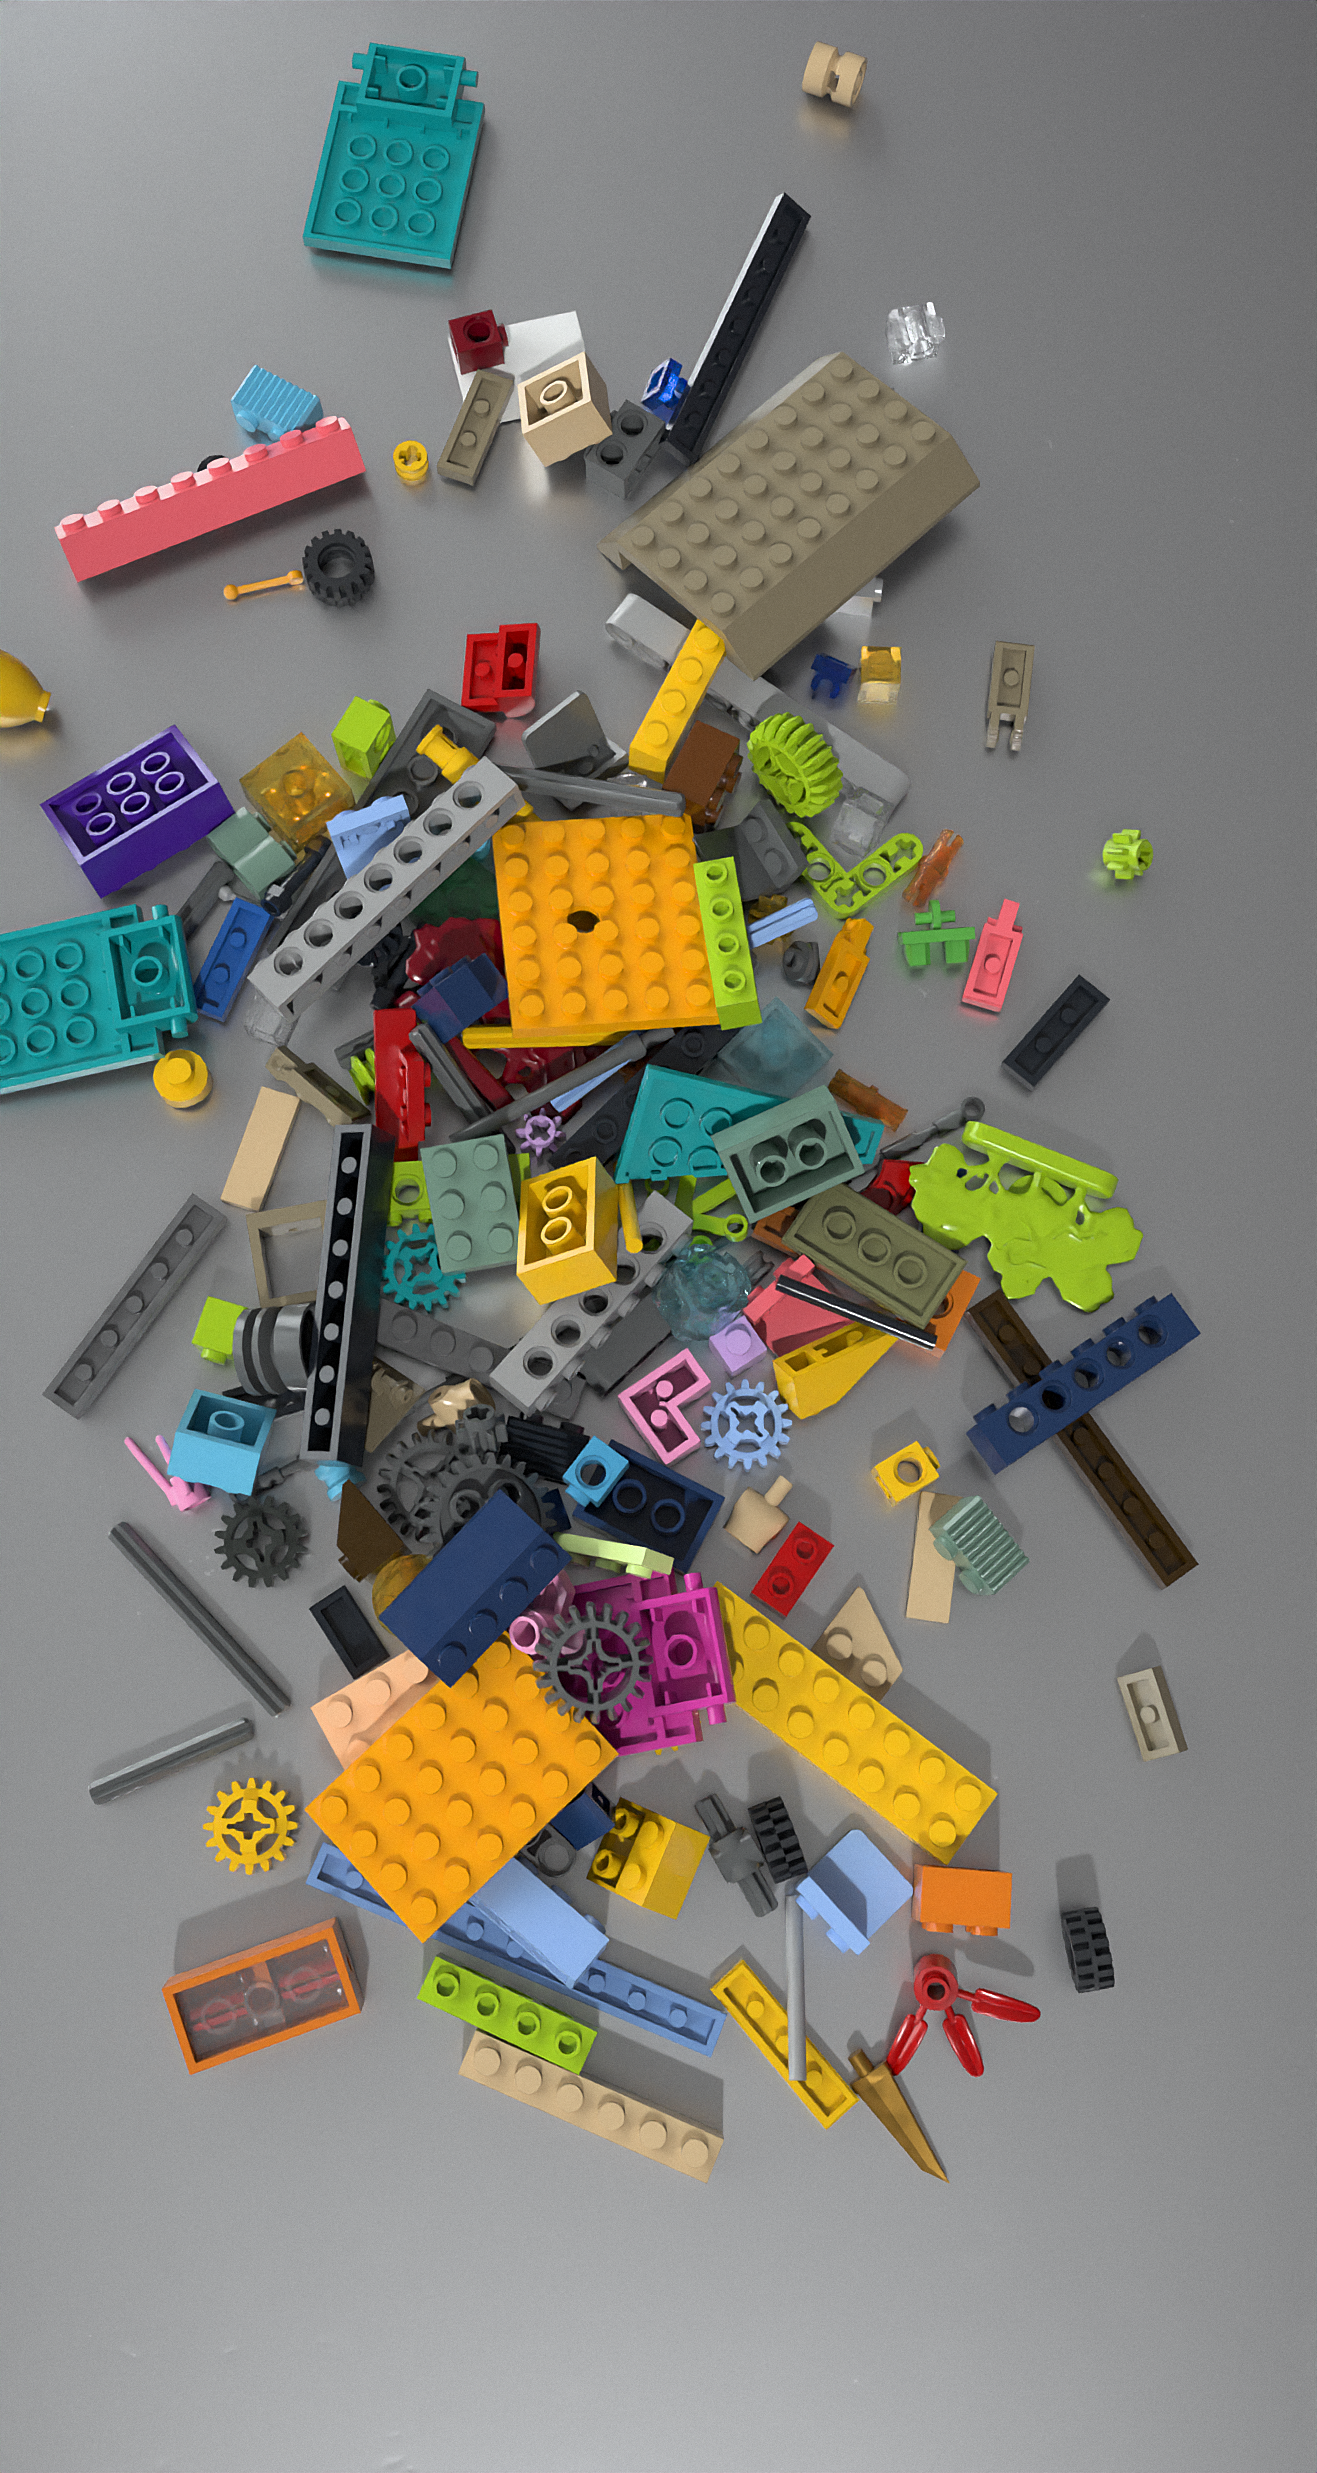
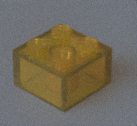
M302 732L239 779L246 799L264 817L276 834L292 848L296 855L304 849L311 839H314L317 835L324 834L328 830L326 822L333 820L337 814L343 811L353 810L356 805L351 787Z

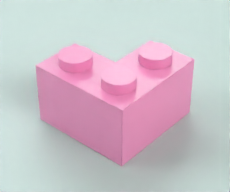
M686 1348L617 1395L618 1404L660 1464L671 1468L700 1448L701 1440L680 1411L710 1391L711 1381L688 1348Z

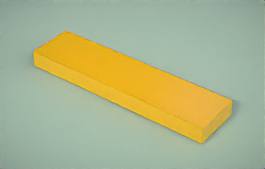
M743 1959L710 1988L712 1993L826 2130L860 2100L807 2035V2080L789 2081L787 2011Z

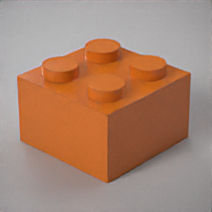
M913 1864L911 1917L922 1922L921 1928L932 1932L953 1933V1924L965 1925V1932L983 1936H998V1928L1010 1929L1012 1873L991 1869Z

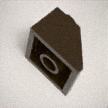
M350 1479L342 1484L336 1546L344 1555L338 1561L354 1580L356 1579L360 1583L365 1579L374 1586L413 1552Z

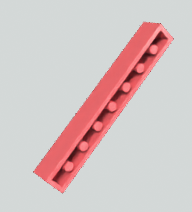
M326 417L319 420L315 424L316 427L310 430L287 432L276 443L265 446V444L253 445L244 450V455L237 458L214 460L203 471L195 474L192 472L180 473L170 480L171 483L158 488L156 486L143 487L134 493L135 497L122 502L110 500L101 504L97 508L98 511L85 516L73 514L64 518L61 521V525L54 528L77 583L365 472L366 469L350 425L344 417Z

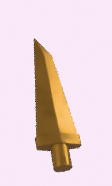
M862 2048L855 2051L848 2057L849 2062L859 2075L850 2083L855 2094L861 2097L922 2171L949 2183L894 2079L890 2066L886 2061L873 2066Z

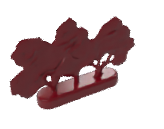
M449 917L439 927L425 924L421 929L414 930L417 948L406 960V974L411 981L424 986L436 973L443 971L448 966L451 967L466 955H469L473 961L484 952L506 981L501 926L497 919L478 918L471 921L464 917ZM406 991L394 1004L397 1008H411L420 997L413 991ZM508 998L478 1020L481 1025L511 1024ZM416 1015V1026H418L422 1022ZM457 1036L444 1044L483 1102L493 1112L516 1101L505 1089L509 1083L523 1084L529 1094L596 1059L613 1046L491 1048L495 1052L504 1054L508 1059L502 1076L496 1079L475 1056L480 1049H468ZM524 1067H530L531 1073L528 1076L523 1077L518 1074ZM582 1098L562 1112H558L551 1102H548L532 1110L530 1114L532 1117L537 1116L541 1108H544L546 1117L552 1120L554 1117L560 1116L561 1124L565 1125L583 1106Z

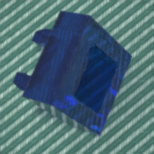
M670 357L653 369L640 403L652 411L662 404L669 410L674 411L679 401L674 390L682 394L688 382L686 379L679 377L683 365Z
M824 652L817 653L810 669L819 672V674L812 679L811 689L817 691L822 680L828 679L833 684V690L829 698L836 699L842 692V683H852L858 668Z

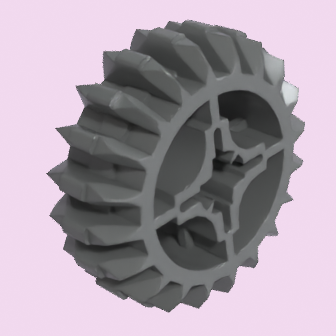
M430 1429L427 1434V1443H422V1439L417 1432L413 1433L411 1436L415 1444L414 1447L409 1449L403 1441H399L397 1447L403 1455L399 1459L391 1453L386 1455L385 1459L394 1465L393 1471L386 1468L379 1469L378 1474L380 1477L390 1480V1484L378 1485L377 1492L382 1495L391 1496L379 1504L380 1508L383 1511L396 1509L390 1514L387 1521L391 1525H395L404 1519L405 1521L400 1528V1533L403 1536L410 1534L412 1529L416 1527L415 1540L419 1543H422L420 1538L425 1536L427 1531H430L429 1527L418 1524L424 1513L429 1512L422 1508L420 1504L421 1502L433 1501L435 1497L427 1496L429 1491L423 1481L417 1476L425 1480L432 1478L435 1482V1477H438L437 1474L441 1471H447L453 1475L451 1462L460 1460L466 1466V1456L471 1455L469 1452L464 1454L466 1448L459 1449L458 1442L455 1446H452L453 1433L451 1431H446L442 1442H437L436 1431ZM426 1455H447L444 1461L441 1460L435 1468L430 1470H423L416 1465H412L417 1459ZM404 1475L418 1486V1493L413 1501L415 1504L410 1512L406 1510L401 1498V1482ZM460 1497L457 1500L456 1509L462 1518L468 1515L470 1504L466 1498Z
M587 1602L585 1606L586 1616L580 1617L579 1610L575 1605L569 1606V1613L573 1620L566 1623L560 1614H556L553 1617L555 1623L560 1628L557 1633L548 1627L542 1629V1635L551 1642L550 1645L535 1644V1652L546 1656V1659L534 1661L532 1667L534 1671L547 1672V1674L535 1681L539 1689L552 1686L544 1696L546 1703L551 1704L562 1698L557 1707L558 1714L564 1716L574 1706L573 1719L575 1722L580 1723L584 1718L585 1711L588 1710L590 1711L591 1722L599 1724L600 1710H606L609 1719L613 1721L617 1719V1713L614 1709L615 1705L620 1703L627 1712L633 1709L631 1703L626 1698L630 1693L636 1698H643L645 1693L635 1683L637 1680L642 1682L651 1681L652 1676L650 1673L639 1668L640 1666L653 1664V1657L649 1654H639L640 1651L650 1646V1641L647 1637L633 1639L642 1629L638 1622L631 1623L624 1628L629 1617L626 1611L621 1610L612 1620L613 1607L611 1604L605 1603L600 1616L596 1615L595 1604ZM598 1628L610 1630L620 1636L626 1645L628 1654H618L616 1651L610 1652L602 1649ZM585 1629L581 1648L575 1653L565 1654V1657L558 1658L564 1643L572 1635ZM592 1646L599 1659L604 1661L602 1667L598 1666L599 1670L594 1672V1683L586 1665H581L584 1658L588 1660L587 1655L592 1653ZM622 1668H627L621 1682L612 1691L601 1695V1692H603V1681L606 1676L612 1672L621 1671ZM568 1671L569 1674H578L584 1677L587 1697L576 1695L566 1689L559 1681L557 1672Z

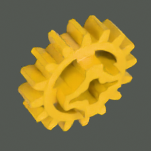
M249 1778L246 1789H244L239 1781L231 1782L233 1793L230 1795L225 1791H219L217 1797L222 1802L220 1806H208L206 1809L215 1817L214 1822L203 1824V1829L213 1831L214 1837L205 1844L207 1847H219L220 1851L215 1857L216 1862H222L227 1858L231 1859L229 1871L236 1872L242 1864H245L246 1874L253 1875L255 1874L257 1863H260L265 1872L272 1870L271 1858L274 1857L281 1862L285 1861L287 1856L282 1850L284 1845L296 1846L297 1841L289 1836L290 1830L300 1828V1823L290 1821L289 1816L298 1809L297 1805L285 1806L283 1802L289 1793L287 1790H282L276 1795L272 1793L274 1782L271 1780H267L262 1789L259 1788L257 1778ZM243 1798L241 1809L233 1818H225L232 1805ZM262 1798L274 1806L279 1818H272L265 1811ZM251 1813H253L254 1821L261 1822V1824H270V1828H261V1830L255 1831L253 1838H251L250 1831L234 1827V1824H243L244 1821H249ZM225 1834H231L240 1843V1852L242 1854L230 1846ZM271 1834H279L273 1846L260 1854L262 1843Z

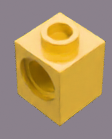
M915 1441L874 1466L871 1474L891 1506L894 1507L934 1483L940 1477L936 1471L940 1468V1464L928 1446L922 1449L918 1441ZM911 1462L916 1465L919 1470L918 1480L911 1483L903 1481L898 1475V1464Z

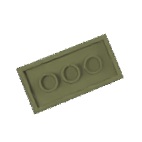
M844 1183L811 1196L781 1240L783 1245L799 1255L805 1254L819 1268L907 1324L922 1330L926 1328L968 1263L967 1260Z

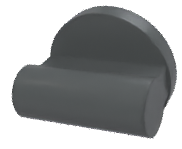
M795 941L785 951L782 963L785 974L790 980L805 982L807 985L815 984L820 973L819 947L817 942Z

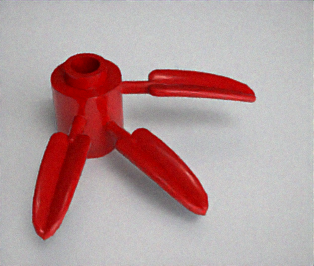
M929 1954L917 1962L913 1972L914 1994L920 2006L915 2015L909 2014L905 2017L889 2051L886 2062L892 2069V2075H899L912 2059L928 2030V2024L923 2020L927 2010H944L948 2018L944 2019L942 2027L956 2056L971 2076L980 2077L984 2072L982 2057L965 2016L962 2014L955 2015L951 2006L956 1998L959 1997L972 2001L971 2008L976 2013L1007 2021L1035 2022L1040 2018L1041 2012L1037 2007L1027 2002L984 1988H978L975 1993L959 1989L957 1970L953 1962L943 1955ZM937 1982V1983H940L941 1985H936V1986H935V1985H930V1984Z

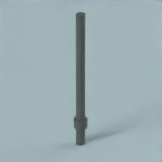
M672 1028L651 1029L640 1036L635 1033L623 1039V1045L448 1137L452 1143L481 1138L630 1059L635 1062L648 1055L647 1050L674 1037V1031Z

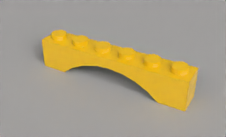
M697 619L629 747L628 769L661 784H664L678 757L701 703L726 657L724 640L699 619Z

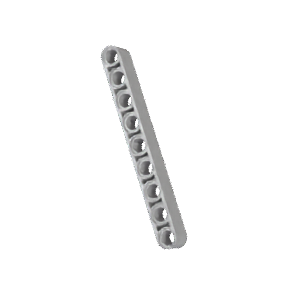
M628 594L605 623L606 631L614 640L666 675H668L691 630L635 594ZM726 655L703 700L751 732L769 716H774L778 712L781 714L789 712L794 717L800 715L805 724L812 723L814 730L819 735L823 734L825 743L832 746L831 752L833 756L839 759L837 767L843 773V777L840 779L843 788L840 791L872 813L888 818L912 786L906 774L763 678L759 677L753 681L731 663Z

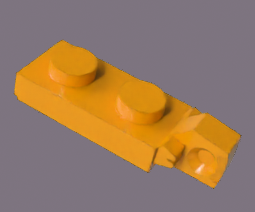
M848 918L841 931L834 938L805 1004L804 1010L827 1028L838 1029L841 1027L870 958L866 956L867 949L865 947L874 926L864 918Z

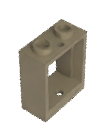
M327 1199L246 1214L260 1308L276 1306L282 1309L286 1305L316 1302L317 1290L272 1298L263 1238L322 1227L323 1233Z

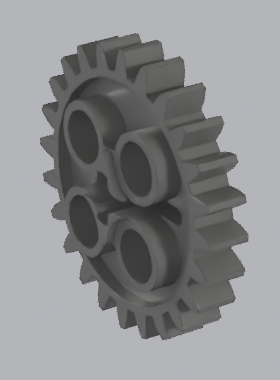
M493 1452L484 1453L481 1461L477 1454L466 1456V1466L460 1460L451 1462L453 1475L447 1471L439 1472L437 1475L443 1485L428 1486L427 1490L435 1498L433 1501L421 1502L420 1504L422 1508L430 1512V1518L418 1521L419 1525L429 1527L430 1529L429 1534L420 1538L422 1543H433L434 1548L427 1554V1559H433L455 1536L453 1533L454 1528L466 1525L497 1492L501 1485L507 1489L509 1498L544 1531H546L547 1527L557 1525V1521L546 1518L545 1512L554 1508L555 1504L543 1503L541 1499L549 1490L548 1487L535 1488L533 1486L539 1474L535 1472L524 1476L525 1462H516L510 1468V1455H501L497 1462ZM461 1496H464L470 1504L469 1513L465 1518H462L456 1510L457 1500Z

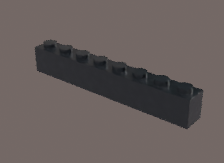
M373 1124L335 1125L299 1453V1460L325 1467L362 1468L396 1142L394 1135Z

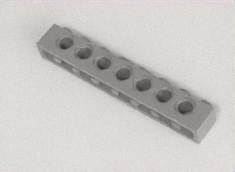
M485 756L476 765L468 767L463 772L461 778L448 791L439 794L434 799L432 805L420 817L410 821L392 843L387 847L381 848L375 854L373 860L358 874L351 876L345 882L343 888L328 902L322 903L307 922L299 929L289 933L279 948L269 957L260 960L253 972L247 976V979L257 992L291 1024L526 805L518 785ZM479 802L475 807L468 808L471 804ZM450 829L446 834L438 836L442 831ZM421 856L416 862L409 863L413 858ZM391 884L387 889L379 891L384 885ZM362 911L357 917L349 919L354 913ZM332 939L327 945L320 947L325 940ZM302 966L297 973L290 975L295 968Z

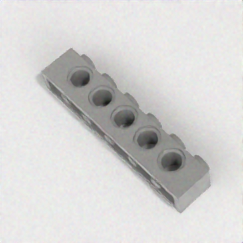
M656 1190L637 1209L642 1240L654 1238L661 1244L660 1248L655 1251H645L642 1249L638 1253H630L626 1249L623 1227L618 1230L617 1269L627 1268L633 1272L634 1277L627 1282L615 1281L556 1300L489 1375L491 1386L528 1417L537 1409L543 1412L553 1402L558 1393L554 1389L564 1378L570 1381L577 1375L585 1364V1360L582 1357L592 1346L595 1349H599L606 1342L613 1331L610 1328L611 1324L619 1315L626 1318L639 1303L640 1299L637 1295L646 1285L652 1288L662 1278L667 1270L663 1265L673 1254L680 1257L694 1239L691 1236L693 1220ZM598 1298L603 1300L607 1307L600 1313H592L584 1305L588 1300ZM564 1329H572L580 1335V1338L573 1344H563L557 1339V1335ZM537 1360H545L552 1365L551 1371L543 1376L534 1375L530 1372L529 1367Z

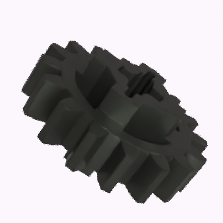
M255 1496L249 1497L248 1508L245 1509L244 1506L236 1502L233 1504L234 1511L236 1512L234 1517L222 1515L221 1520L227 1525L226 1531H215L214 1536L224 1539V1545L217 1547L214 1551L215 1554H226L227 1560L220 1567L222 1570L234 1567L236 1571L232 1580L235 1582L241 1581L246 1575L249 1577V1587L256 1588L259 1579L263 1578L266 1587L270 1588L274 1587V1576L276 1575L283 1581L290 1579L286 1570L289 1566L300 1569L302 1565L295 1556L297 1553H306L308 1551L307 1547L299 1544V1538L308 1535V1531L296 1529L295 1525L302 1517L298 1513L289 1517L287 1512L290 1504L287 1502H283L278 1508H274V1497L267 1496L264 1504L260 1505L258 1499ZM265 1513L280 1519L286 1528L276 1530L268 1525ZM248 1518V1528L241 1538L234 1539L237 1528ZM259 1529H261L263 1535L271 1537V1543L265 1545V1553L263 1555L260 1548L252 1547V1540L258 1538ZM289 1544L284 1559L275 1566V1555L281 1546ZM247 1554L253 1558L258 1571L246 1567L238 1559L237 1555Z

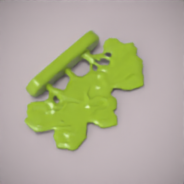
M968 1121L962 1134V1142L967 1147L988 1155V1162L981 1165L968 1166L963 1154L955 1146L944 1143L933 1149L927 1163L910 1166L911 1175L909 1182L916 1190L911 1206L915 1212L916 1219L923 1225V1233L949 1250H959L981 1236L988 1238L992 1246L987 1257L994 1271L1002 1275L1001 1287L1007 1300L1020 1299L1035 1294L1036 1288L1041 1284L1042 1280L1052 1277L1061 1292L1063 1300L1085 1312H1094L1100 1308L1101 1304L1108 1303L1114 1298L1112 1277L1106 1270L1107 1265L1134 1260L1143 1238V1233L1134 1228V1220L1127 1208L1114 1207L1099 1213L1090 1211L1085 1202L1086 1194L1101 1199L1111 1198L1119 1181L1116 1176L984 1123ZM1005 1163L1034 1173L1028 1192L1014 1194L1004 1188L998 1173ZM960 1168L968 1170L965 1176L957 1177V1171ZM985 1173L989 1175L984 1186L971 1191L965 1187V1183L976 1174L977 1177L982 1179ZM1045 1177L1074 1189V1196L1063 1206L1056 1205L1041 1189ZM993 1181L998 1185V1192L996 1194L989 1188ZM1078 1210L1084 1214L1085 1218L1081 1225L1075 1222Z

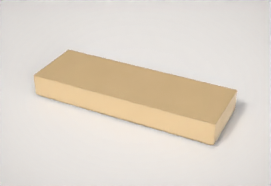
M261 1087L220 1197L222 1202L255 1213L262 1212L302 1104L299 1097L267 1087Z
M921 1491L905 1618L942 1624L949 1623L956 1564L953 1560H946L937 1552L933 1545V1541L936 1538L929 1531V1528L963 1497Z

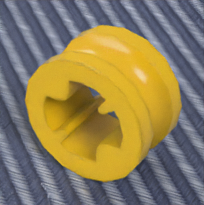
M412 440L401 442L396 446L393 452V461L397 474L407 481H416L424 477L429 469L428 455L425 447L421 443ZM411 456H417V461H413L411 466L405 465V461H409Z

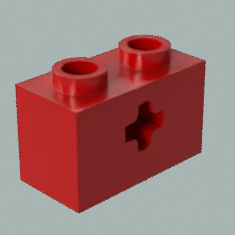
M799 1521L749 1596L784 1620L834 1545Z

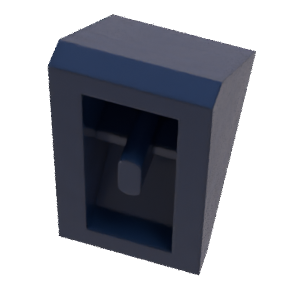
M592 1781L550 1823L576 1851H579L609 1832L616 1825V1805Z

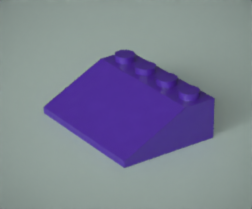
M175 724L39 804L100 899L112 892L118 891L125 884L143 873L153 870L158 864L176 853L186 850L236 813L218 780Z

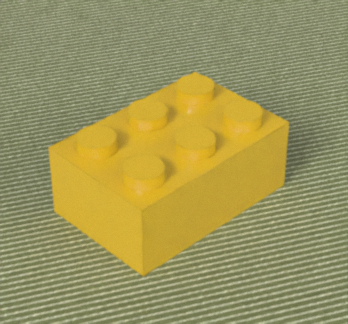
M595 1156L521 1181L516 1275L537 1302L543 1305L617 1281L618 1187L598 1158Z

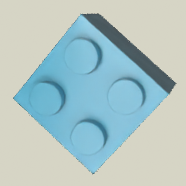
M194 1389L175 1433L167 1474L179 1477L186 1482H199L222 1488L228 1493H241L251 1496L268 1450L277 1410Z

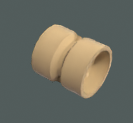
M817 41L806 65L802 91L820 98L830 94L832 102L852 108L860 93L868 60L866 57L849 51L839 55L838 47Z

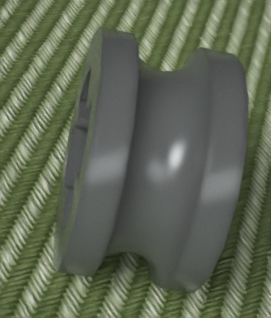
M761 1250L752 1255L734 1275L737 1280L744 1279L746 1281L745 1288L748 1291L758 1285L775 1266L772 1261H764V1253Z

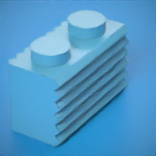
M258 365L253 366L230 401L235 419L241 427L250 432H255L258 429L267 434L273 443L280 441L279 438L287 432L293 430L304 432L315 428V424L324 417L320 399L316 395L306 392L303 388L300 389L291 382H286L283 378L280 379L277 375L267 372Z

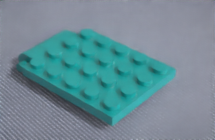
M370 42L367 54L354 52L352 57V68L363 70L361 83L340 80L338 82L302 236L304 246L451 269L485 115L484 103L462 100L465 86L477 88L478 71L466 70L465 57Z
M132 904L0 934V1095L165 1058L162 1031L171 1029L172 1037L174 1038L188 1036L187 1025L198 1020V1011L182 918L178 915L169 916L168 906L159 904L151 908L153 919L144 921L142 908L137 904Z

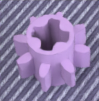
M541 1108L539 1115L532 1118L528 1114L523 1115L526 1124L525 1129H515L517 1138L526 1139L520 1147L521 1153H528L531 1150L536 1153L538 1162H541L543 1155L550 1152L553 1155L558 1150L556 1147L557 1142L567 1141L566 1133L556 1131L562 1123L561 1117L557 1116L551 1120L546 1117L544 1108ZM537 1129L542 1133L547 1131L549 1139L546 1141L540 1137L535 1139L533 1132Z

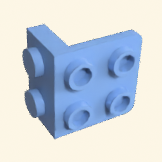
M403 795L381 797L367 808L358 811H343L337 814L333 820L326 822L347 880L364 869L373 860L375 854L381 848L387 847L411 821ZM421 856L413 858L409 863L416 862ZM391 884L384 885L379 891L387 889Z
M858 1829L850 1830L793 1886L801 1894L795 1901L812 1920L820 1915L831 1927L825 1933L827 1937L843 1954L850 1948L857 1956L870 1944L868 1939L913 1895L912 1885L867 1836Z

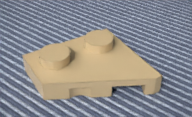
M858 1586L810 1651L879 1703L902 1673L903 1668L864 1590Z

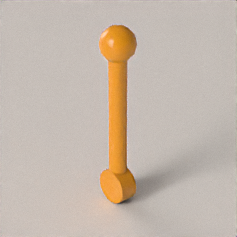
M293 570L287 576L238 587L229 584L224 588V596L229 600H234L239 594L287 583L298 585L304 581L303 574L299 570Z

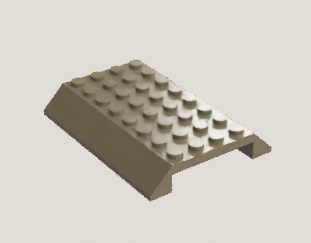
M841 351L818 357L698 458L695 464L685 469L596 545L600 552L622 570L633 563L723 639L727 659L750 679L755 681L978 489L980 481L949 432Z

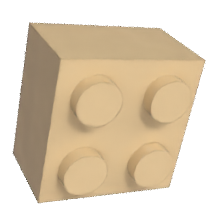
M585 351L517 385L522 435L545 467L557 461L565 460L571 454L592 444H598L613 434L606 384Z

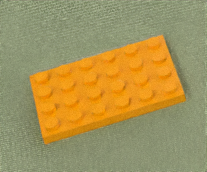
M506 1630L451 1688L440 1680L304 1809L422 1944L441 1928L620 1755L585 1716L580 1723L574 1721V1706L570 1708L567 1714L561 1716L557 1712V1707L562 1698L551 1704L546 1703L544 1696L552 1686L539 1689L535 1682L546 1673L533 1670L532 1663L534 1660L528 1654L514 1647Z

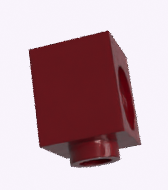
M492 309L448 320L451 345L461 375L475 372L477 369L482 370L505 364L503 348L509 346L504 324H496Z

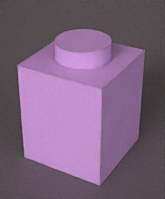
M744 1315L709 1337L708 1347L730 1380H733L766 1357V1346Z

